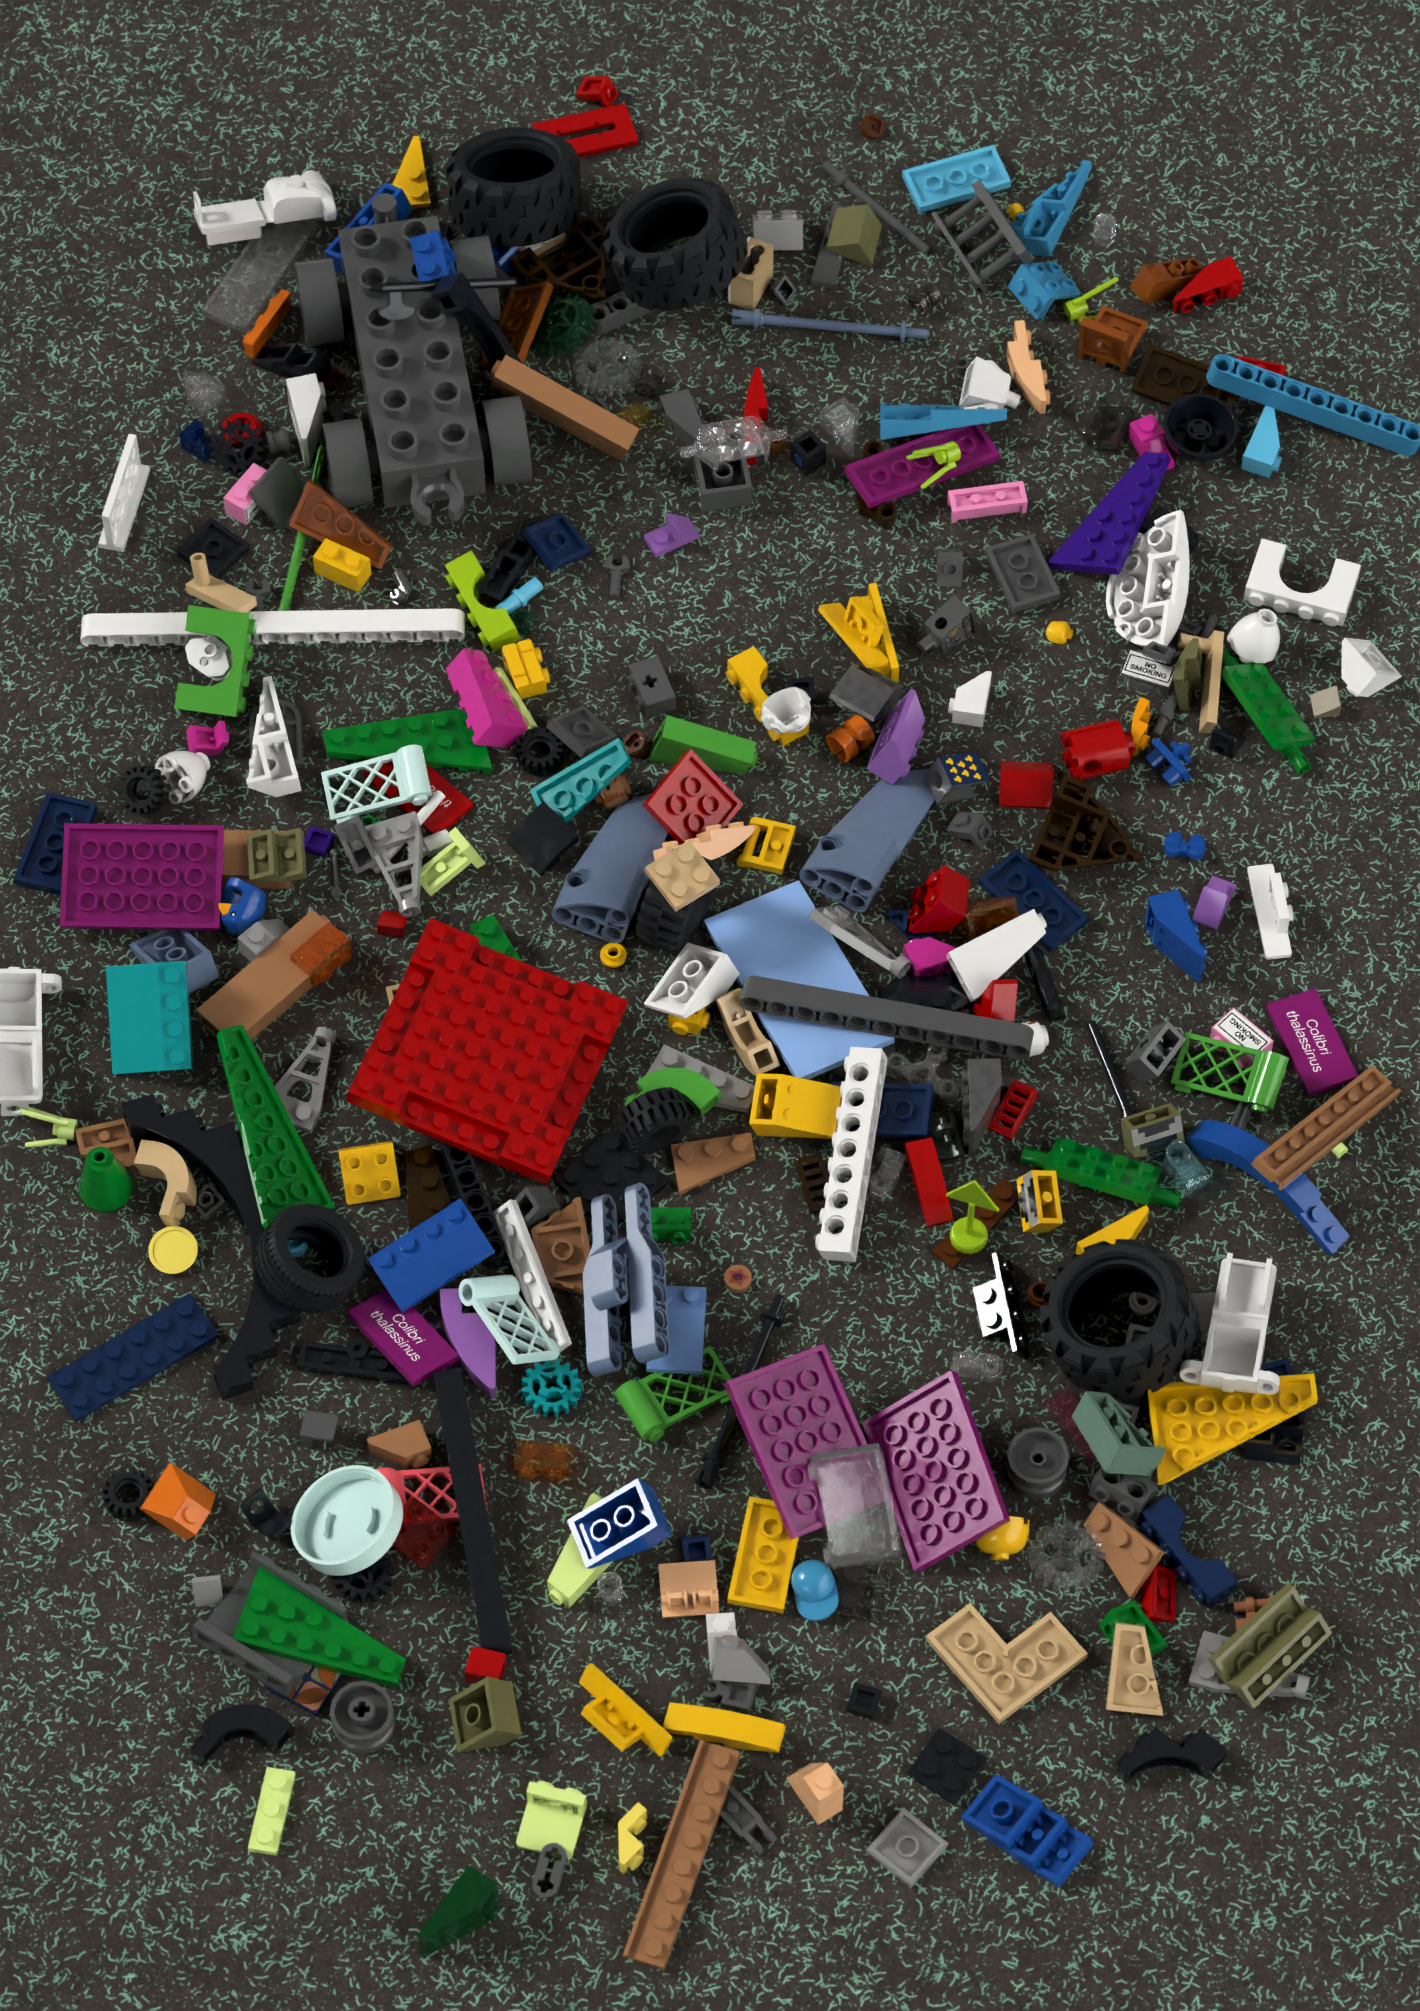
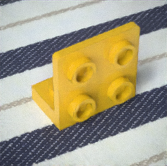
M392 1141L338 1149L348 1205L400 1197L401 1193Z

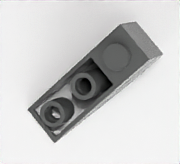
M689 389L661 395L660 411L667 429L696 453L713 451V440L711 436L707 437L705 433L707 431L704 417H699L698 401L696 397L692 398Z

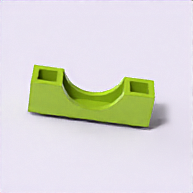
M472 550L445 564L449 573L445 578L452 590L457 587L459 594L456 597L463 609L468 607L470 613L466 615L473 628L479 626L481 632L478 633V636L484 647L489 645L492 651L496 652L505 645L519 641L521 639L505 608L491 609L479 603L480 593H478V589L486 576Z

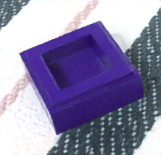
M310 826L304 839L305 851L326 858L336 837L335 833Z

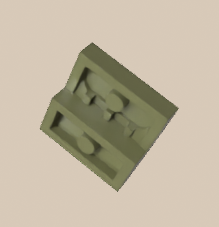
M1193 638L1184 648L1173 674L1172 680L1179 710L1190 711L1192 690H1202L1204 662L1198 638Z
M301 828L276 834L272 829L247 835L249 880L251 883H277L307 878L304 832Z

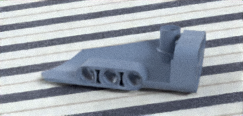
M929 769L909 771L905 778L899 777L893 785L881 779L826 836L820 838L817 847L800 871V879L806 885L847 908L859 913L865 912L878 893L887 872L894 862H898L935 801L924 777Z
M651 794L634 798L615 808L572 872L567 874L551 912L556 922L609 943L619 944L624 940L643 889H646L650 879L645 873V867L654 862L653 851L662 848V843L666 841L668 832L642 806Z

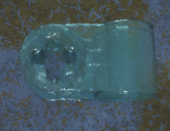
M1175 1141L1168 1145L1166 1156L1163 1159V1166L1174 1180L1177 1188L1181 1187L1184 1191L1182 1193L1184 1196H1189L1210 1183V1176L1207 1170L1185 1143Z

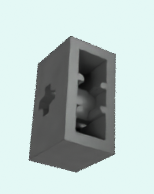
M658 656L629 664V675L626 676L627 685L630 691L635 690L637 694L635 696L636 706L639 711H644L646 718L676 709L675 693Z
M1169 1021L1153 1026L1123 1066L1141 1083L1157 1078L1185 1042L1186 1038Z

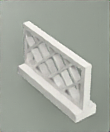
M128 434L102 513L103 530L98 542L99 548L124 552L147 482L150 466L141 465L137 437L134 434Z

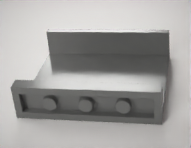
M253 1551L250 1555L249 1569L207 1621L199 1618L193 1625V1640L285 1697H288L311 1665L252 1650L233 1639L258 1567L266 1570L345 1621H347V1608L340 1600L336 1598L331 1599L324 1595L314 1584H306L298 1579L297 1575L291 1570H283L275 1565L274 1561L268 1556H261Z

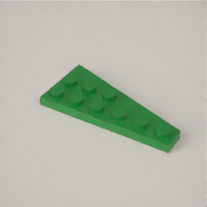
M461 708L322 731L327 758L359 761L361 758L373 759L395 753L398 749L407 745H420L423 749L426 766L435 769H442L444 766L459 768V771L468 772L469 769L483 770L485 774H492L487 747L473 743L474 731L473 729H468L465 722L468 715Z
M258 1567L233 1639L252 1650L392 1688H398L406 1665L404 1657L266 1570Z

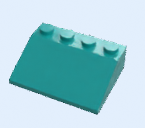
M173 961L106 967L112 1075L193 1069L187 962Z

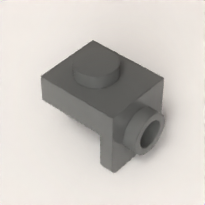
M958 811L946 832L954 838L971 840L975 848L982 850L993 833V829L983 814Z

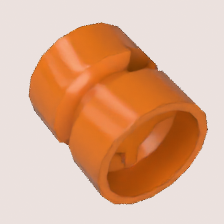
M859 715L852 716L842 724L843 728L837 727L826 736L827 745L832 753L836 755L842 749L844 750L837 756L843 763H847L859 753V750L863 751L875 742L872 728Z

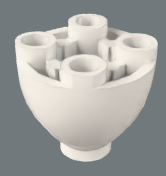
M1261 609L1256 613L1249 614L1241 618L1231 629L1227 640L1231 648L1239 655L1241 662L1244 664L1253 662L1266 663L1275 658L1280 644V631L1277 625V616L1273 611Z
M173 751L158 758L155 769L162 771L160 775H165L167 778L163 783H169V788H165V792H169L168 799L171 803H185L195 797L201 790L207 771L210 769V761L202 752Z

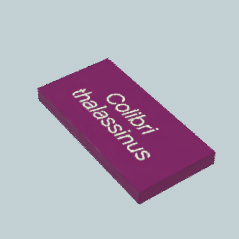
M1316 988L1266 1004V1010L1307 1096L1350 1083L1358 1077Z
M387 1289L348 1311V1318L413 1387L432 1377L434 1372H440L459 1361L458 1353L412 1306L402 1313Z

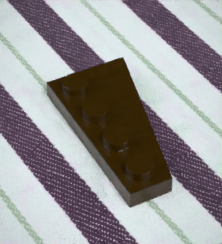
M431 1145L405 1152L409 1231L451 1205Z

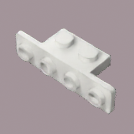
M1273 864L1249 866L1247 873L1265 958L1270 960L1291 957L1292 950L1288 936L1289 921H1293V909L1291 905H1287L1286 898H1288L1287 883L1282 882L1281 873H1275Z

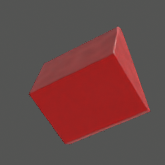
M1000 761L999 806L1050 809L1052 804L1053 763Z

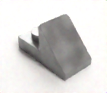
M359 815L334 825L356 874L378 865L374 858L376 853Z

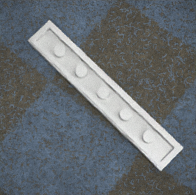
M510 1199L493 1212L505 1243L506 1252L520 1284L528 1309L549 1339L553 1338L560 1350L563 1351L572 1344L518 1203L516 1200Z

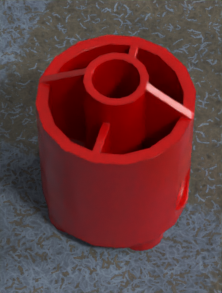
M1111 719L1060 732L1061 743L1066 749L1065 752H1062V759L1065 761V767L1071 766L1069 768L1071 778L1083 781L1129 769L1130 758L1135 751V743L1132 733L1130 731L1124 732L1118 719Z

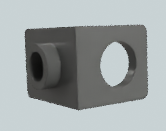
M934 549V553L937 555L936 585L939 587H961L963 552L959 549Z

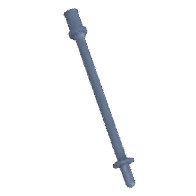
M733 309V317L731 319V325L753 326L754 329H759V326L761 327L765 324L900 337L901 343L905 342V337L927 339L930 335L927 329L906 327V321L902 322L901 327L765 315L763 312H760V309H755V311Z

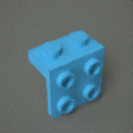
M1052 261L1021 264L1007 286L1036 320L1046 315L1055 300L1078 298L1081 294V291L1076 287V283L1066 276L1059 264Z

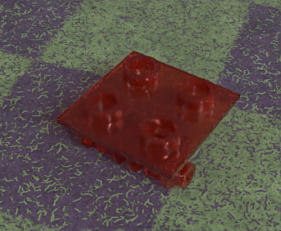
M412 1496L403 1506L402 1525L392 1545L398 1549L399 1553L402 1552L405 1558L408 1557L415 1562L418 1568L421 1567L426 1570L432 1563V1559L456 1533V1530Z

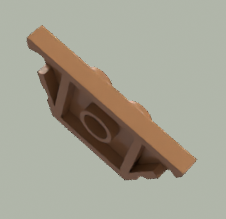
M576 1197L566 1208L556 1211L550 1215L547 1221L540 1222L531 1229V1237L550 1287L584 1296L583 1270L591 1249L581 1197Z

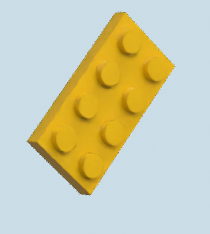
M749 1496L727 1603L783 1614L799 1537L793 1540L789 1539L773 1500Z

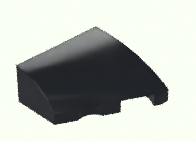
M1306 1412L1297 1414L1298 1421L1281 1422L1245 1441L1244 1459L1300 1464ZM1284 1444H1290V1445H1292V1446H1284V1447H1281V1446L1284 1445Z

